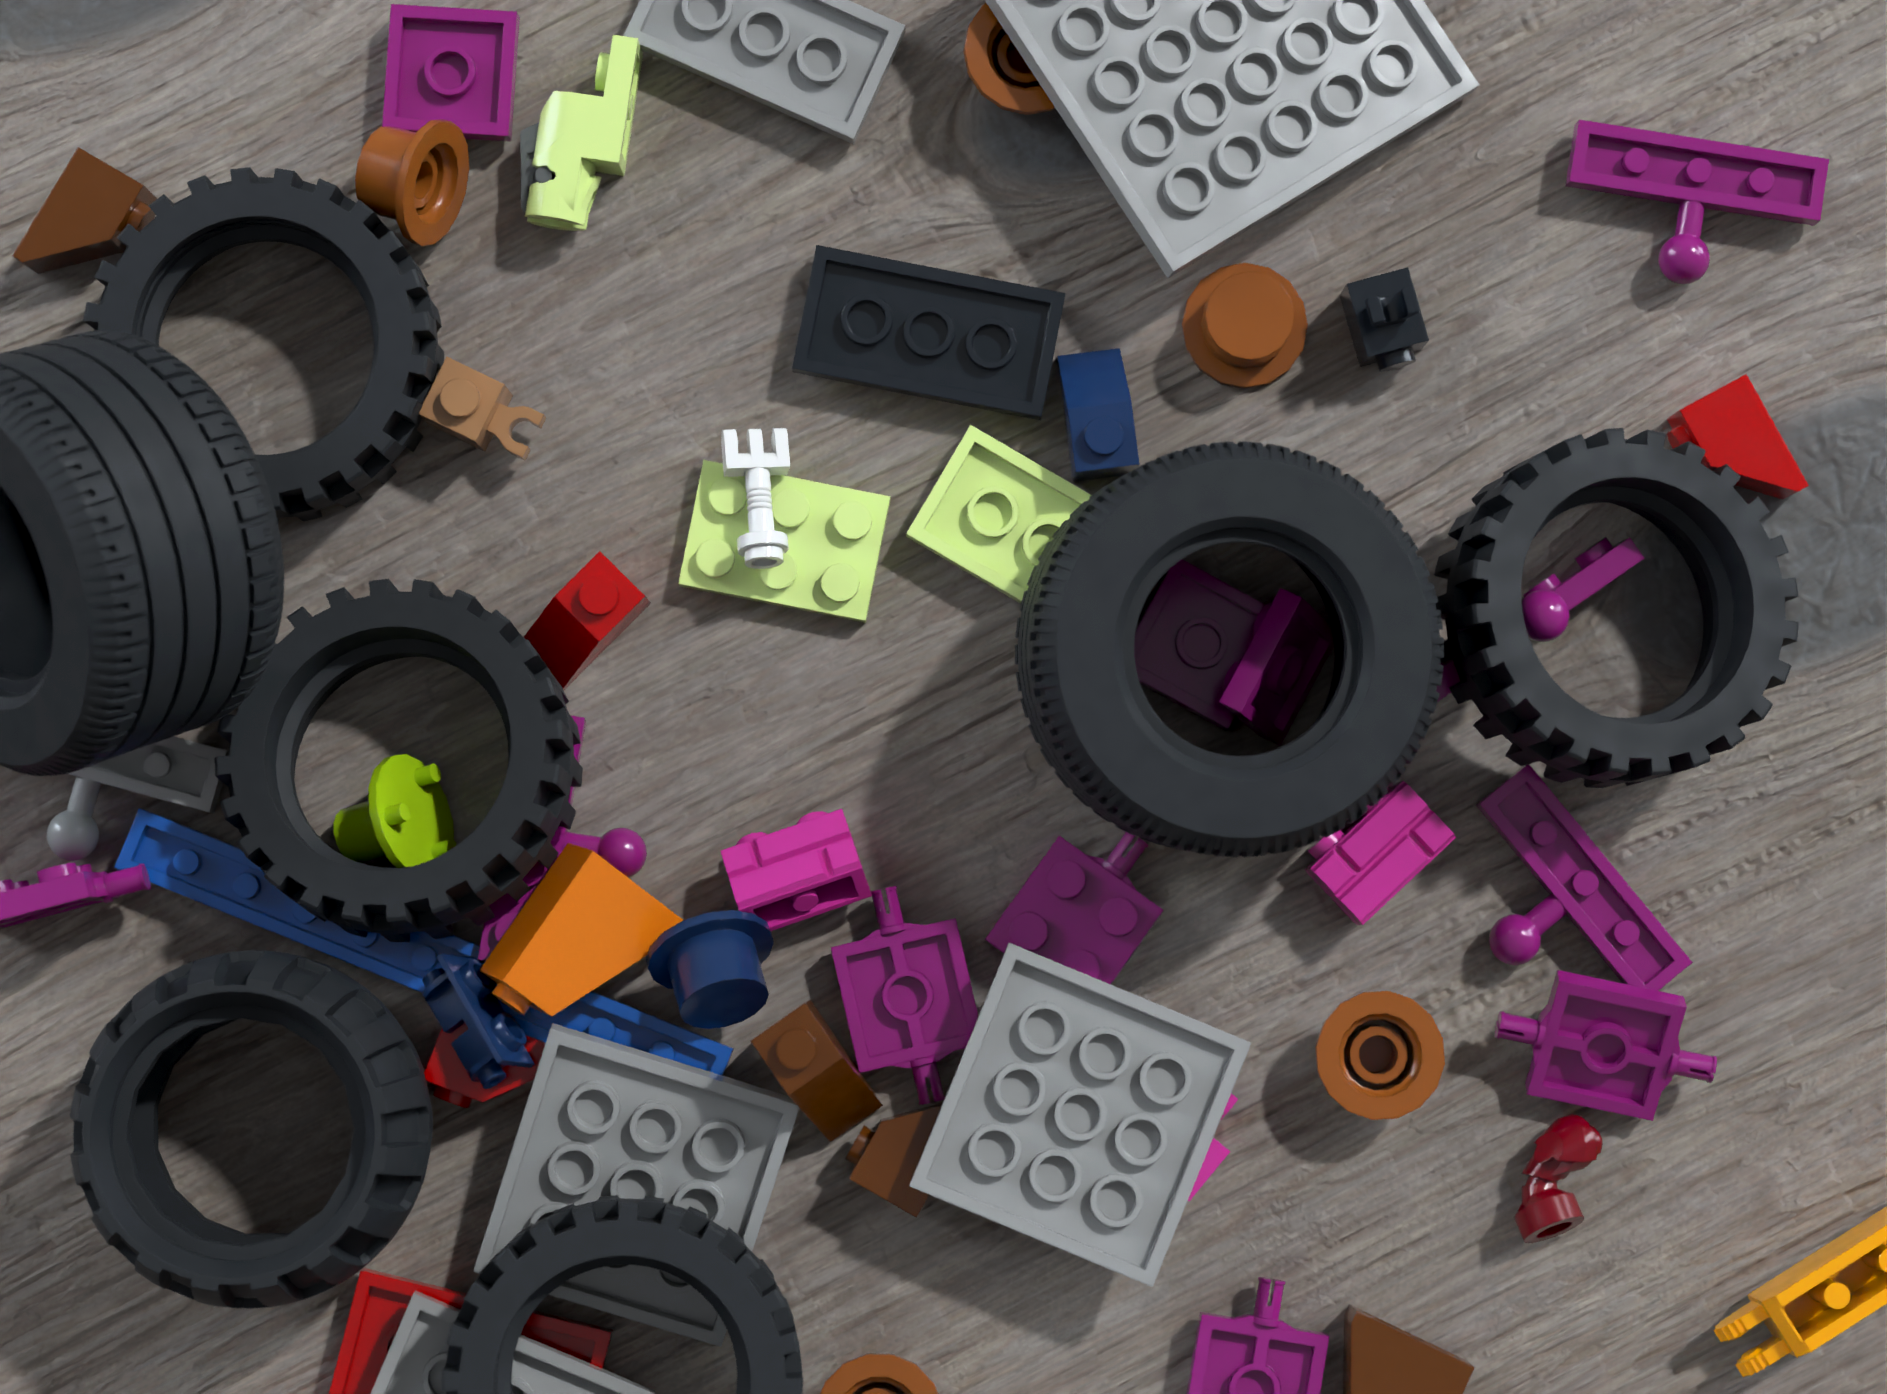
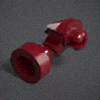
M1571 1114L1556 1119L1534 1142L1537 1145L1535 1152L1521 1173L1529 1177L1526 1184L1522 1186V1203L1514 1216L1525 1243H1536L1556 1237L1575 1228L1584 1221V1216L1574 1193L1558 1189L1557 1187L1558 1180L1565 1179L1570 1172L1586 1168L1592 1161L1597 1160V1155L1601 1153L1603 1141L1599 1131L1589 1125L1581 1116Z

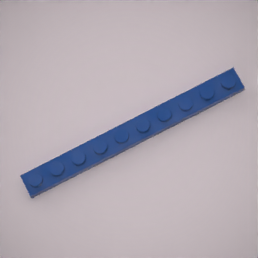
M138 809L114 866L116 869L123 870L144 863L150 882L422 993L426 988L422 982L424 976L442 967L436 958L439 954L466 957L479 961L480 945L456 935L435 940L425 931L410 933V942H390L379 933L368 932L366 938L347 933L337 924L328 920L324 922L278 890L264 878L265 873L247 859L239 847L145 809ZM594 991L589 992L552 1017L529 1007L525 1015H521L498 1000L504 1012L516 1019L526 1035L544 1042L547 1041L551 1025L554 1023L722 1076L734 1051L732 1047Z

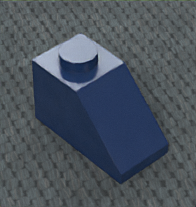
M1120 348L1057 356L1073 482L1123 476L1138 468L1140 463L1132 402Z

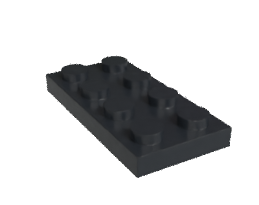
M816 245L792 371L814 377L1041 420L1066 293Z

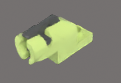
M613 35L610 54L600 52L596 67L595 90L603 91V97L574 92L553 91L542 109L539 122L521 131V208L525 217H528L527 221L531 224L559 230H586L588 216L602 178L595 176V173L625 175L643 57L638 38Z

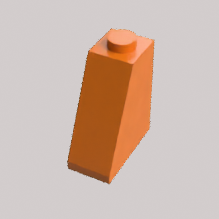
M567 843L479 971L498 984L491 994L514 1011L525 1015L529 1007L552 1017L647 956L652 943L664 931L680 923L683 919L594 851Z

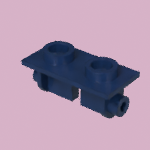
M439 954L436 958L442 967L424 976L422 982L426 988L422 995L445 1033H452L462 1024L466 1023L468 1030L451 1042V1045L465 1067L471 1081H480L484 1089H489L498 1085L506 1078V1073L503 1070L506 1065L531 1068L535 1065L524 1046L527 1041L524 1030L515 1018L504 1012L497 998L491 994L496 987L495 982L479 971L483 964L471 958Z

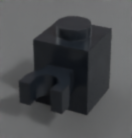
M1408 267L1346 284L1339 296L1360 367L1377 363L1379 372H1384L1414 363L1416 361L1414 352L1421 351L1429 341Z

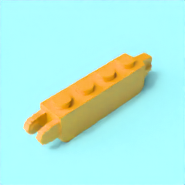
M1887 1206L1749 1293L1747 1296L1751 1302L1715 1325L1713 1331L1721 1343L1741 1337L1749 1329L1762 1321L1772 1334V1337L1758 1346L1749 1349L1737 1360L1735 1366L1742 1377L1758 1373L1787 1354L1800 1357L1814 1351L1887 1304Z

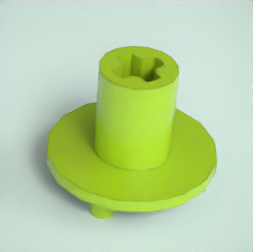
M407 754L384 758L373 770L368 787L369 801L341 809L335 816L333 823L334 837L341 854L359 863L386 855L387 859L396 868H403L430 861L455 847L457 844L454 841L453 819L447 798L439 784L441 779L439 767L434 763L425 766L422 761Z

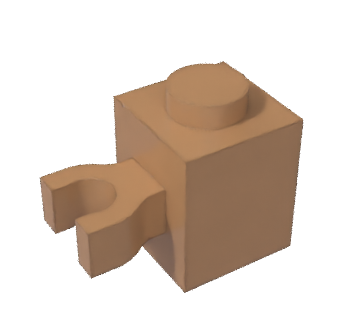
M446 357L419 412V415L430 426L484 452L492 437L495 436L499 438L501 444L510 454L526 461L531 450L528 446L513 440L512 430L514 426L526 421L541 429L546 420L544 414L530 407H508L513 395L505 384L449 357Z

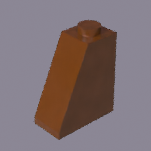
M811 1000L805 1002L751 1040L788 1096L830 1142L883 1106Z
M1349 1304L1344 1314L1343 1394H1463L1475 1368L1472 1364L1453 1353Z

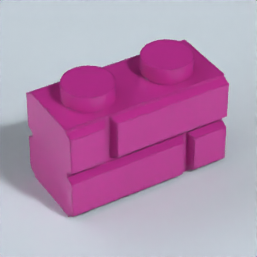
M1404 781L1396 783L1391 789L1386 787L1388 793L1374 806L1368 805V811L1344 833L1339 830L1328 837L1321 836L1320 840L1308 849V852L1315 860L1305 868V871L1356 925H1364L1456 838L1450 828Z
M842 809L830 813L823 811L808 813L801 817L796 825L770 834L763 832L748 834L742 837L735 846L720 851L739 911L753 913L767 921L770 931L872 896Z

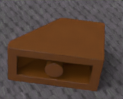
M78 147L12 254V257L37 274L122 253L125 251L126 246L117 239L118 235L128 223L138 232L148 225L155 217L154 212L148 205L154 202L157 197L143 184Z
M943 1102L883 1118L875 1131L864 1125L845 1157L846 1160L855 1165L849 1179L917 1218L929 1194L912 1188L909 1184Z

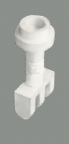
M773 428L771 435L773 452L764 453L761 429L747 430V453H738V437L735 429L722 430L721 445L724 477L745 476L749 533H745L737 538L738 554L745 558V565L749 568L766 569L779 566L784 562L783 554L789 550L788 536L784 532L774 530L770 476L787 475L790 469L787 429Z

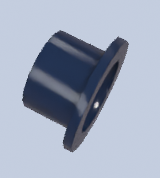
M735 910L708 912L683 920L664 931L650 946L646 963L655 982L668 989H674L679 1012L685 1023L693 1027L705 1029L727 1027L753 1016L766 1004L769 993L761 964L769 957L774 940L767 921L753 913Z

